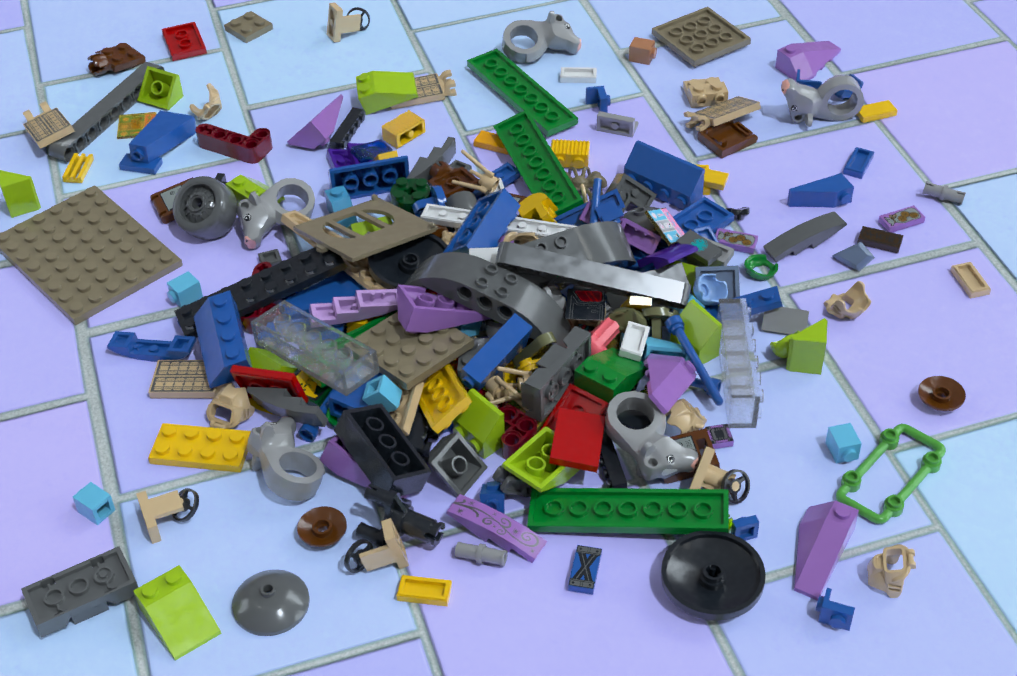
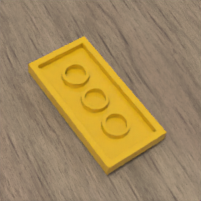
M449 363L427 377L419 400V405L428 423L437 434L447 429L452 421L459 414L464 413L472 403L471 398Z
M162 423L148 457L149 463L241 473L248 453L247 442L251 431Z

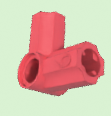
M609 317L604 318L591 331V356L607 350L606 346L620 332V326L616 321Z

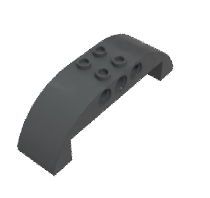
M613 221L589 223L521 244L611 266L614 265L620 268L636 264L621 224ZM508 270L534 283L541 289L562 283L556 280Z
M459 252L433 255L424 260L404 284L423 287L426 290L431 289L503 325L516 313L533 327L530 338L536 339L544 333L553 332L557 345L566 348L563 339L572 329L568 319H565L563 310L556 301L534 283L480 257Z

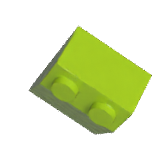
M370 71L356 76L358 99L366 115L418 97L413 72Z
M546 426L502 463L504 469L539 492L566 483L580 470L549 463L554 431Z
M180 565L133 590L139 609L175 661L222 634L192 581Z

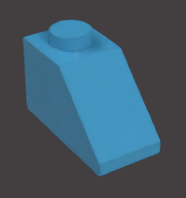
M344 185L325 190L327 210L330 214L353 206ZM352 216L337 223L348 228L350 224L358 223L356 216Z

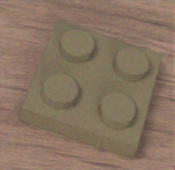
M252 11L246 12L244 15L224 24L225 31L245 43L273 30L271 22Z

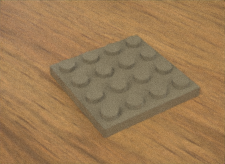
M708 6L652 28L653 36L693 67L751 44V38Z
M397 311L346 343L347 351L408 391L474 347V339L455 327L427 333H409L405 331L398 320Z

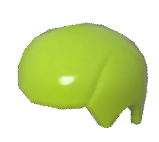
M798 330L791 335L785 336L779 341L771 342L770 346L773 353L780 358L787 359L790 338L800 331Z

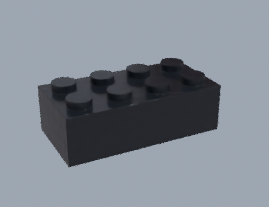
M382 403L343 411L334 432L371 484L387 491L394 490L399 492L401 496L422 491L432 471Z

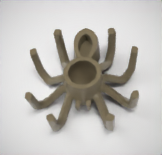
M570 167L568 172H566L580 196L582 195L580 185L584 184L589 201L592 200V193L589 189L593 188L595 178L602 180L600 196L603 195L602 188L607 187V181L598 171L591 172L589 167H584L582 174L579 176L575 167ZM572 171L574 172V178L571 177Z

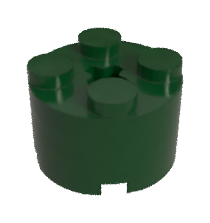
M400 177L396 179V183L390 190L391 204L415 215L412 209L413 204L418 200L431 197L430 186L424 178L407 179Z

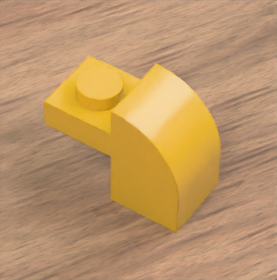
M535 193L519 203L521 206L518 211L522 218L557 223L555 212L558 210V207L547 195Z

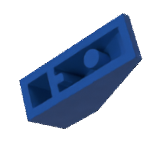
M842 173L790 188L787 205L789 207L835 208L852 202L854 186Z

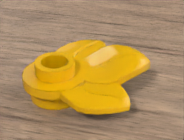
M531 357L519 362L520 366L517 367V370L532 371L533 373L538 368L536 363L541 358L534 360Z

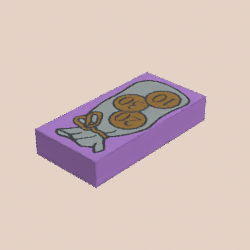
M913 205L880 215L878 222L888 232H895L924 223L925 216Z
M722 228L717 229L715 235L720 244L731 247L735 251L754 254L758 242V235Z

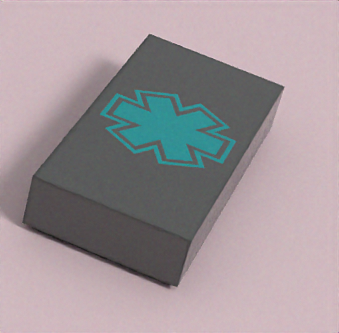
M692 230L686 232L676 241V244L697 246L698 251L690 255L707 266L711 265L722 255L723 249Z

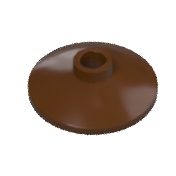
M946 376L928 377L920 383L918 388V395L922 402L928 407L939 411L956 410L964 404L966 399V392L963 386L956 380Z
M328 506L316 507L302 515L297 525L299 538L305 544L318 548L337 543L344 536L347 529V521L343 513L336 508Z

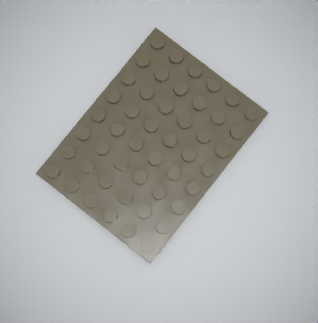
M95 185L0 233V253L75 326L183 266L182 259Z

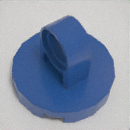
M431 186V197L418 200L413 204L412 209L415 216L421 217L424 210H418L425 208L426 204L445 206L447 200L441 186Z

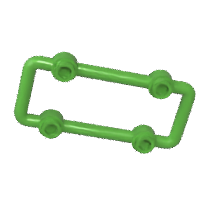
M901 423L893 429H885L880 434L878 446L855 471L849 470L843 474L841 486L836 492V499L838 502L858 509L859 515L875 524H884L891 517H899L903 513L904 502L929 473H937L940 470L942 458L946 453V447L938 440L908 424ZM901 433H905L936 450L935 452L930 451L923 455L921 468L897 495L893 494L885 499L881 514L873 512L846 496L848 492L854 493L860 489L861 478L886 450H894L898 447Z

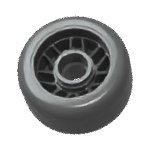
M199 176L188 180L180 187L174 198L173 215L178 226L188 234L198 239L212 240L221 237L232 227L237 216L238 204L234 193L228 186L215 178Z

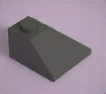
M459 432L442 437L429 452L428 464L456 497L459 494L465 495L488 467Z

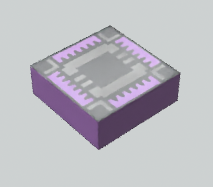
M728 424L705 427L714 449L732 447L734 445V439Z

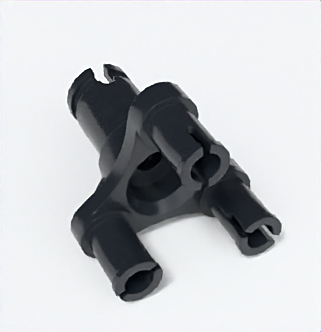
M371 483L368 485L364 498L377 502L376 505L378 507L385 508L384 520L392 519L400 537L406 534L425 543L430 542L433 546H437L440 543L444 533L439 532V530L445 529V523H438L436 519L414 511L412 501L401 498L399 492L394 490L387 491ZM364 522L358 525L355 533L356 537L374 543V546L377 548L387 545L383 528L377 529Z

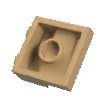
M719 77L683 81V89L691 108L708 107L728 100L729 91L724 81L721 82Z

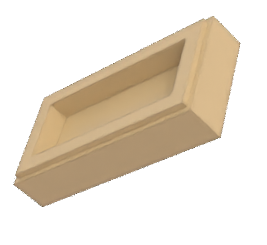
M972 262L951 266V273L970 299L990 295L991 288Z

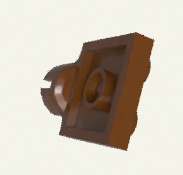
M119 43L110 48H103L87 58V60L93 61L89 63L88 68L95 76L105 74L109 70L118 72L146 62L145 56L127 43Z
M439 161L441 166L434 163L429 171L430 176H432L431 180H428L429 186H441L446 200L456 192L469 191L472 193L475 191V189L452 184V180L481 186L479 179L463 166L453 168L447 162Z

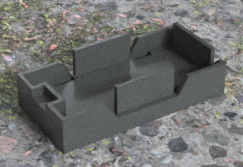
M575 326L563 339L567 348L553 344L536 363V365L542 368H537L524 383H521L522 407L528 409L526 416L542 422L555 408L569 384L574 385V370L587 357L591 356V332Z
M120 546L25 586L21 588V591L42 638L67 627L71 617L74 625L109 610L107 601L118 604L134 597L133 590L138 588V584Z

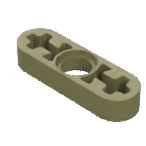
M547 332L538 336L512 360L515 369L520 366V361L529 357L532 360L539 359L553 344H557L553 332Z

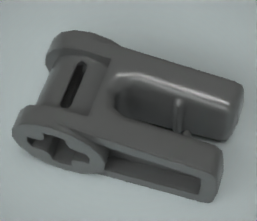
M502 465L496 469L492 478L494 481L502 483L500 489L503 493L526 498L531 497V489L533 487L504 469Z

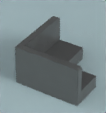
M625 173L616 174L606 191L608 193L617 188L625 205V208L622 209L623 213L629 203L636 207L650 206L657 195Z

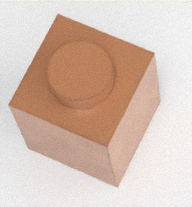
M634 37L629 46L630 62L649 65L652 59L656 58L657 48H655V40Z

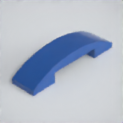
M115 331L107 348L117 354L137 360L150 362L179 360L189 355L196 342V337L175 335L172 341L138 339L135 332Z

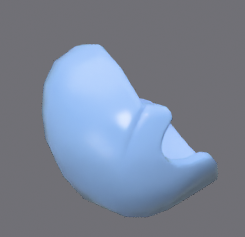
M702 274L695 280L693 293L703 305L714 306L727 299L728 288L725 281L716 279V274Z

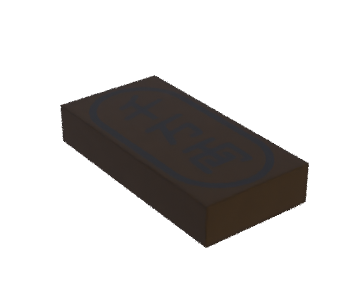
M862 226L857 243L862 242L868 247L899 253L904 235Z

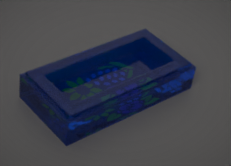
M380 139L353 146L350 153L363 163L373 160L378 154L391 152L393 149Z

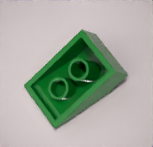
M612 347L587 357L574 370V386L609 403L616 395L630 392L645 376V371L648 368L644 366L642 361L639 362L619 356L620 350Z

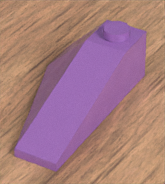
M830 41L791 43L777 50L775 68L795 81L797 69H800V79L811 80L817 75L819 70L825 67L827 62H831L841 52V48Z
M340 94L291 137L287 143L315 149L318 145L323 147L330 141L329 136L334 132L344 96Z
M399 284L397 286L398 320L405 331L409 333H427L491 319L439 293L437 295L426 293V288Z
M649 354L644 360V366L648 368L645 371V375L650 380L647 382L648 397L665 415L697 376L696 368L689 360L685 361L683 357Z
M336 435L329 440L320 461L338 476L367 488L371 482L339 437ZM411 494L401 496V498H407Z
M838 501L808 507L799 524L794 591L818 601L819 595L822 594L855 530L859 513L858 509Z

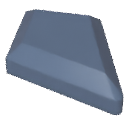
M862 242L832 255L833 258L859 272L875 258Z

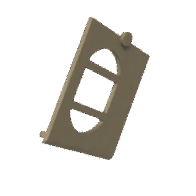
M372 194V200L293 226L294 231L318 243L316 245L317 252L323 253L331 250L354 262L433 233L438 229V226L379 198L376 194ZM367 213L382 214L390 217L394 222L392 225H389ZM357 216L381 229L366 235H360L337 222ZM325 226H329L350 238L334 237L325 233L323 229Z

